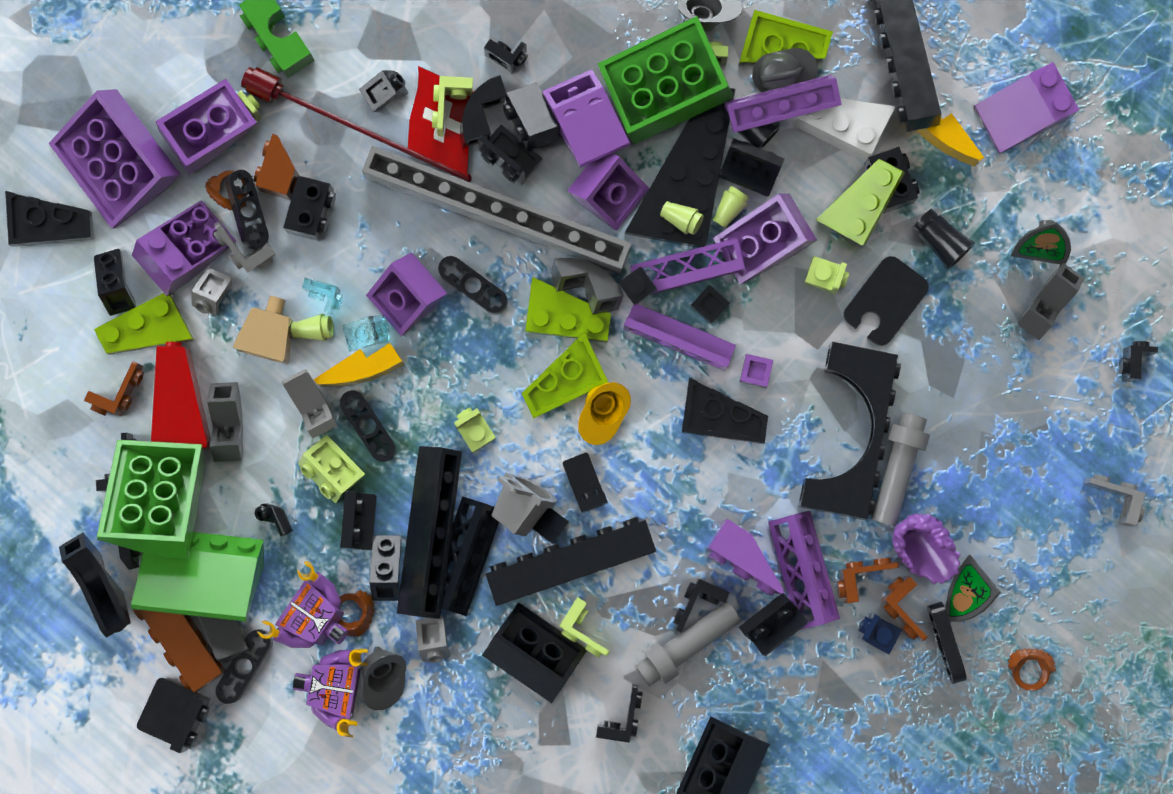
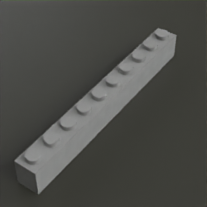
M374 146L371 147L362 169L363 175L368 180L590 262L620 275L631 250V243Z

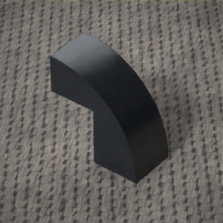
M501 75L484 82L469 98L460 125L462 148L478 144V138L481 135L486 139L490 138L491 132L483 109L505 102L506 90Z

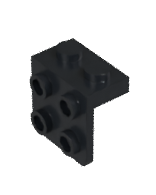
M502 124L489 139L482 135L478 138L482 159L491 166H494V164L498 165L503 170L502 175L513 184L517 181L523 185L543 162L541 156L533 150L527 151L524 143L519 142L517 137Z
M159 678L137 722V728L146 734L171 744V750L183 753L191 749L198 737L196 730L200 722L203 723L209 713L210 707H208L211 698L193 692L191 689L187 690L184 686L166 678Z

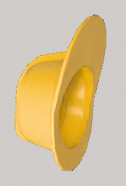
M615 382L605 383L593 388L587 394L585 406L578 420V431L582 439L587 443L593 445L604 444L616 434L631 405V396L622 384Z

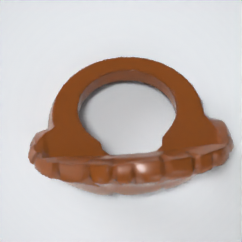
M227 170L218 176H212L205 184L206 192L210 194V198H213L218 205L230 211L232 210L230 200L221 196L220 190L222 181L235 170ZM242 193L241 195L237 196L238 200L243 197H247L248 193ZM246 202L241 204L240 210L247 206Z
M359 590L355 594L347 593L340 596L341 604L347 600H353L362 609V616L359 621L346 623L340 619L338 624L348 630L347 636L359 637L364 634L372 622L374 613L372 597L367 595V592L363 593V591Z
M1025 648L1017 650L1010 655L1008 660V667L1012 670L1014 681L1021 688L1029 691L1044 687L1049 680L1050 674L1056 671L1053 657L1042 650ZM1027 660L1038 661L1042 670L1040 679L1033 684L1023 682L1019 675L1020 668Z

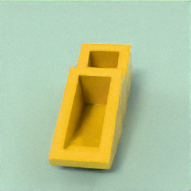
M952 113L944 119L941 118L939 126L916 130L940 151L961 162L976 166L984 158Z
M388 343L369 357H366L365 353L359 349L316 377L314 381L320 387L356 385L389 374L405 364L391 343Z

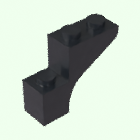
M82 532L59 546L61 561L81 588L100 631L107 638L114 633L122 631L131 623L124 592L105 570L102 554Z

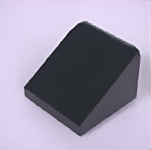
M547 508L532 529L553 544L569 521L552 508Z

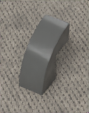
M554 259L550 274L557 292L583 287L593 315L619 310L624 295L617 282L606 271L597 265L580 259Z
M1062 262L1031 301L1017 324L1040 340L1052 327L1059 312L1079 291L1085 278Z
M238 382L210 383L207 404L213 426L210 441L213 462L241 461L243 420Z

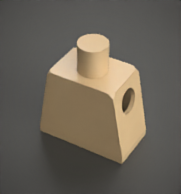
M269 296L266 310L252 307L234 342L233 348L239 352L288 365L292 340L291 323L293 320L282 315L286 300Z

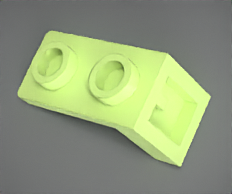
M440 76L439 85H434L433 101L438 102V112L433 111L432 128H437L438 136L443 137L445 95H450L453 99H466L467 96H471L473 94V78Z
M577 597L559 625L564 629L561 634L573 642H576L579 638L588 645L585 649L598 658L601 654L608 656L610 653L608 649L572 627L574 623L580 625L588 613V610L584 608L587 603Z

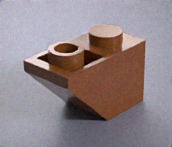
M272 134L270 141L267 140L263 147L262 156H264L262 166H258L254 174L255 186L261 192L291 201L299 173L278 135Z

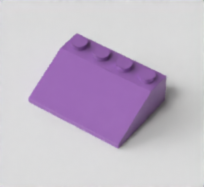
M117 89L97 90L48 143L111 229L119 226L162 194L181 175Z

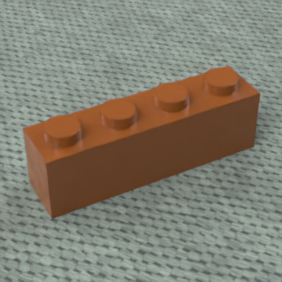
M133 609L136 616L141 621L145 620L150 627L148 633L156 644L161 643L166 651L163 653L165 659L172 667H177L181 673L179 679L187 690L192 689L193 692H198L225 673V667L216 660L212 648L189 615Z

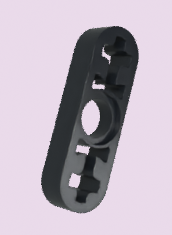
M236 170L226 177V190L241 242L249 249H257L263 247L268 242V230L251 174L245 170ZM237 176L239 180H244L245 185L241 186V188L234 185ZM242 193L249 194V196L243 197L239 200L237 198V196L241 195ZM243 202H248L252 205L254 211L251 217H245L241 213L240 207ZM256 220L257 222L252 226H245V223ZM253 231L260 235V238L256 241L249 238Z
M447 256L440 261L438 271L444 281L489 314L499 315L506 310L508 301L505 293L457 257ZM453 263L457 264L455 268L462 275L464 270L469 272L462 277L460 285L455 283L459 280L455 274L445 275L447 272L445 269L446 264L450 266ZM471 278H476L481 282L480 290L475 293H470L465 289L467 280ZM486 286L491 288L487 291L491 297L501 296L500 303L502 305L500 307L495 305L493 308H490L491 303L484 296L482 301L477 299L484 294Z
M354 390L345 392L340 399V407L373 458L380 462L392 460L396 455V445L364 396ZM349 397L360 399L357 406L362 412L366 408L368 410V413L360 415L356 421L353 420V417L358 416L355 410L352 408L347 409L346 407L349 404ZM365 419H373L376 423V429L371 434H364L361 431L360 425ZM381 431L384 436L378 437L384 445L390 444L387 456L383 454L377 455L376 452L379 450L377 443L373 441L369 444L368 442L369 439L377 437Z
M937 602L928 605V615L950 682L955 684L967 680L965 668L944 604Z
M258 629L250 632L245 639L250 649L248 651H252L256 644L253 641V637H260L257 631L262 634H267L268 631ZM272 637L263 639L266 646L259 647L254 653L260 656L258 660L251 654L243 653L231 661L216 686L215 693L220 702L231 704L240 700L272 648ZM242 658L250 660L252 664V669L247 675H243L237 670V663ZM232 673L236 678L244 680V683L242 685L240 681L237 682L233 688L236 695L226 698L224 696L226 691L223 687L230 686L235 678L229 677Z

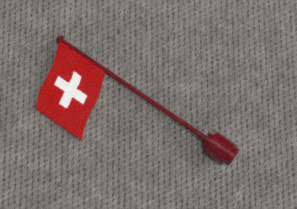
M418 66V88L409 119L408 148L284 92V85L281 84L282 79L258 67L255 69L249 67L242 78L241 87L245 88L247 93L264 101L272 103L274 99L279 100L282 96L467 182L472 180L471 175L467 174L469 146L462 148L460 139L461 119L471 96H467L466 99H453L450 95H445L443 137L438 136L437 128H432L433 111L438 112V102L433 101L434 85H439L440 76Z

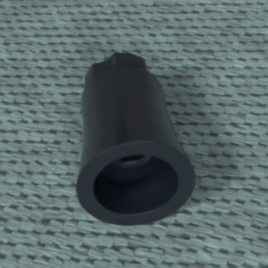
M933 209L927 211L912 227L920 234L919 237L937 255L947 270L959 262L975 245L974 241L959 232L941 215L938 216Z

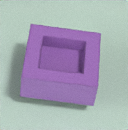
M746 354L740 382L767 388L773 360Z

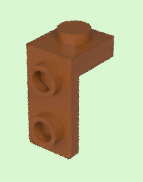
M132 361L114 401L88 391L84 401L92 404L90 410L106 416L108 411L118 416H122L123 412H127L132 403L131 394L133 389L138 387L143 379L144 372L142 370L144 366Z
M890 557L874 559V565L864 567L863 561L846 563V569L839 570L841 581H837L839 598H843L844 603L859 602L855 573L899 568V563H891Z
M898 576L888 585L887 588L890 591L881 598L886 604L883 606V609L892 619L895 620L898 617L905 625L902 628L903 631L913 641L916 638L919 641H925L928 637L897 604L917 586V583L910 576H905L903 579Z

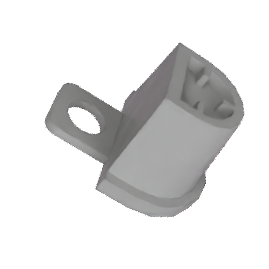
M506 472L504 477L499 476L498 478L503 487L491 516L513 534L527 536L547 508L555 506L557 499L549 491L533 481Z

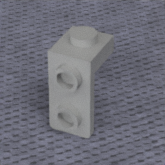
M218 221L214 224L217 230L213 233L222 247L225 245L229 246L233 252L230 258L238 269L244 267L248 273L255 267L262 269L273 261L271 257L275 253L268 242L263 247L255 249L244 257L221 223Z
M304 369L282 381L285 390L302 415L312 439L327 433L330 429L337 426L328 403L308 370Z
M1094 474L1093 478L1084 479L1083 485L1125 497L1118 524L1137 526V523L1142 521L1145 513V506H1142L1145 493L1137 491L1138 486L1121 482L1119 486L1110 483V478Z

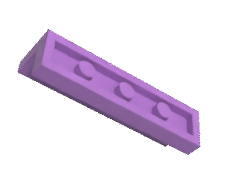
M833 75L724 102L733 133L842 105L837 79Z
M738 238L631 265L632 272L640 266L642 269L649 267L658 272L654 281H652L658 290L651 295L745 271ZM734 245L736 260L723 262L717 259L722 248ZM717 250L714 256L707 253L709 251ZM702 253L711 258L710 263L705 268L696 269L690 265L695 255ZM690 257L687 263L680 260L682 258ZM676 260L684 265L682 272L678 275L669 276L663 272L668 262ZM714 261H716V262L719 263V264H716V265H713V266H712V264L714 263ZM663 264L660 270L654 266ZM661 275L666 277L663 279H659Z
M633 304L623 328L628 332L722 371H726L736 347L733 343L639 304L636 306Z
M806 511L769 521L768 524L788 596L802 614L805 605L811 608L814 620L808 621L801 629L823 625L840 619L811 512ZM788 523L790 531L788 540L782 537L779 524ZM790 550L796 554L798 559L795 567L789 563L787 557ZM797 578L804 581L805 591L803 594L796 589L795 582Z

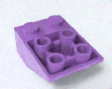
M592 69L542 91L559 124V133L580 168L630 146V142L609 98Z
M201 200L137 239L132 256L163 293L168 296L190 282L229 249V246L225 245L222 247L213 233L217 231L214 224L219 220ZM223 226V228L226 230V232H227L228 235L231 237V239L233 240V242L236 243L235 238H234V237L229 233V231Z
M729 519L724 520L706 547V550L711 552L708 557L720 565L730 564L734 567L732 572L745 581L750 578L758 582L756 588L769 596H773L774 593L782 594L784 590L752 534Z

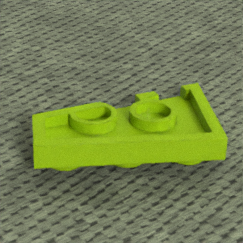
M754 10L739 64L756 63L766 54L791 48L804 49L809 51L815 57V60H823L826 58L833 31Z
M878 159L816 220L856 243L866 246L905 172Z
M532 277L525 332L575 339L585 332L588 340L608 342L610 313L604 312L593 315L589 303L564 291L557 292L555 287Z
M164 293L94 329L105 353L108 355L158 345L164 346L165 342L194 341L172 295L166 296Z
M585 332L521 393L533 419L590 392L599 385L608 383Z

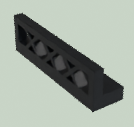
M462 496L452 525L444 585L446 592L442 601V609L464 616L468 614L499 521L491 516L494 507ZM469 506H475L472 517L467 520L466 514ZM463 533L465 538L462 545L458 547V537ZM452 560H454V561H455L454 569H453V571H452L451 573H449V572H448L449 563H450Z

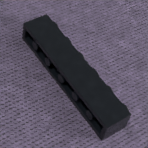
M875 0L876 9H873L876 25H881L882 33H879L880 45L882 49H887L888 57L885 58L887 73H892L894 82H891L894 99L899 98L900 106L897 107L899 122L905 123L907 132L939 126L941 110L913 0Z
M419 446L397 614L440 619L462 451L443 447Z
M638 517L623 521L624 527L613 530L612 526L597 530L596 537L587 539L586 535L578 536L569 540L571 544L569 546L560 548L558 543L543 548L544 554L533 557L532 553L519 556L516 558L518 562L516 564L507 566L505 561L490 566L491 572L485 575L495 605L499 606L657 552L646 520L640 521Z

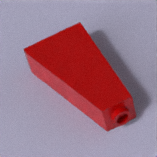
M165 342V346L156 347L151 442L202 444L203 450H211V436L191 351L186 347H182L181 342Z

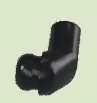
M264 503L255 509L256 519L274 523L280 537L293 532L282 507Z

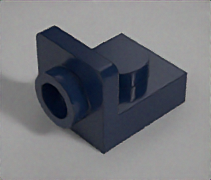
M871 613L869 618L864 616L857 631L861 632L858 637L860 640L886 654H890L902 629Z

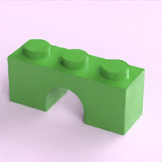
M245 0L239 4L243 11L240 18L248 30L252 27L255 29L258 36L254 37L262 51L264 52L268 49L273 57L269 61L278 74L283 71L286 77L289 78L315 61L296 31L284 38L273 35V28L276 23L285 18L275 0Z

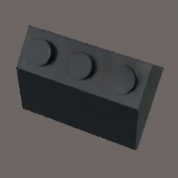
M518 602L494 635L482 656L552 704L587 650L579 643L573 642L562 635L560 630Z
M710 716L676 794H748L770 744Z

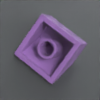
M612 153L588 164L567 191L585 209L617 231L649 190V187L619 156Z
M411 252L391 263L366 296L395 330L403 336L434 310L446 296L447 292Z

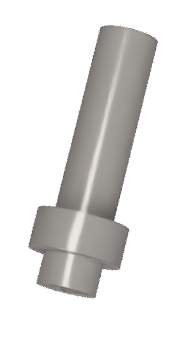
M903 412L900 424H892L887 440L894 442L871 520L896 526L918 449L926 451L930 434L924 432L927 419Z
M726 601V603L717 607L662 647L655 642L642 652L645 659L636 664L635 668L649 687L658 680L666 684L679 675L676 669L678 666L738 625L741 619L731 604Z

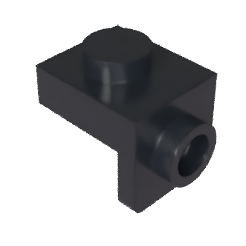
M1134 341L1132 345L1124 348L1123 358L1119 360V374H1122V382L1140 380L1142 355H1154L1158 353V347L1150 346V342Z

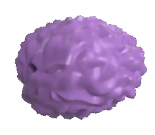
M930 514L908 515L902 523L895 526L894 533L892 534L893 547L897 552V556L902 558V563L910 569V573H914L922 578L925 577L933 584L937 582L943 584L946 581H950L954 575L959 574L958 567L960 566V561L958 558L961 554L956 551L954 540L950 538L949 531L943 527V523L940 520L932 517Z

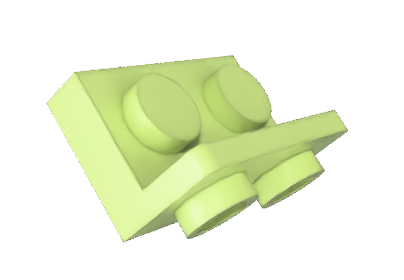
M327 434L308 449L298 463L302 474L306 478L312 479L319 486L323 496L331 499L334 503L340 501L345 491L351 489L365 475Z

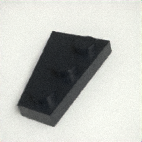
M5 191L8 245L14 247L94 239L91 211Z
M689 377L681 433L765 444L767 415Z

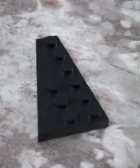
M730 88L734 96L736 89ZM724 103L688 120L628 225L625 234L696 248L706 246L730 122ZM667 201L699 210V213L703 215V221L695 235L690 233L686 235L660 216L661 210Z

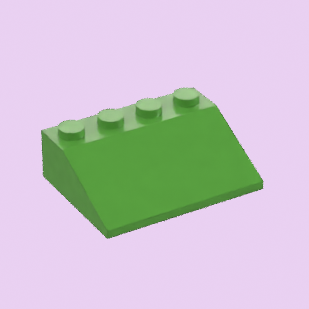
M698 16L597 63L625 130L634 144L734 98Z
M117 440L97 532V540L160 558L189 559L206 463L202 444Z
M193 531L189 559L160 558L143 553L131 609L246 621L264 568V540Z

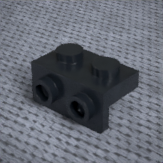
M733 138L719 177L768 197L785 158L773 152L755 147L746 141Z

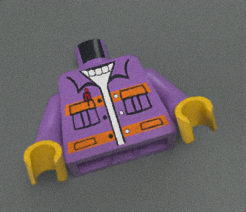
M304 561V564L311 570L307 574H302L297 569L299 578L305 581L275 625L280 628L275 629L271 622L264 620L262 623L269 625L270 631L267 634H262L258 631L257 633L264 639L273 637L274 641L291 648H311L315 644L323 645L328 638L339 645L346 638L348 630L338 624L344 612L340 608L341 600L337 589L321 573H315L311 562Z
M367 649L335 651L322 657L319 664H314L311 675L296 673L294 677L293 690L308 692L306 705L311 706L312 713L326 726L336 730L340 736L351 738L354 736L349 734L348 727L350 725L357 726V722L348 719H351L354 714L361 666L368 665V662L363 663L361 661V654L368 653Z

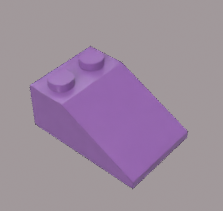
M1054 62L1024 76L974 105L999 154L1072 118L1079 111Z
M227 79L222 80L155 121L160 134L188 175L211 163L257 125V122Z
M785 193L777 194L713 237L715 243L738 238L745 271L734 273L740 285L789 259L817 241L790 194ZM734 245L721 249L726 262L737 259Z

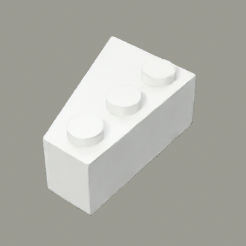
M841 98L842 105L797 116L794 127L866 161L871 156L896 106Z

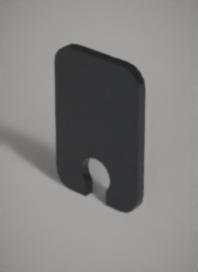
M894 256L886 257L845 308L843 317L851 327L856 329L865 313L872 312L876 314L880 320L879 326L870 332L867 339L878 346L886 345L927 294L928 282Z

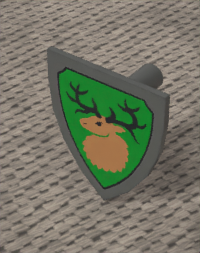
M1041 220L1039 227L1029 231L1018 240L1011 252V256L1059 265L1062 262L1066 264L1071 252L1070 238L1057 222Z
M968 555L959 567V574L954 575L948 591L946 612L951 622H961L976 617L984 612L1001 593L971 555Z

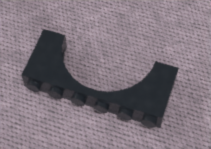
M831 342L829 345L824 372L845 380L862 397L870 417V438L862 457L847 472L827 479H803L798 507L859 520H866L868 515L873 514L875 499L871 498L873 487H878L880 480V471L876 470L878 460H883L886 447L885 444H882L883 433H888L891 417H887L888 407L893 406L896 390L892 389L893 380L898 379L901 369V363L897 362V354L837 342Z

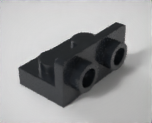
M345 491L340 548L372 550L377 501L375 494Z
M782 593L739 626V628L755 644L763 656H767L803 628L808 621L795 603L785 593Z

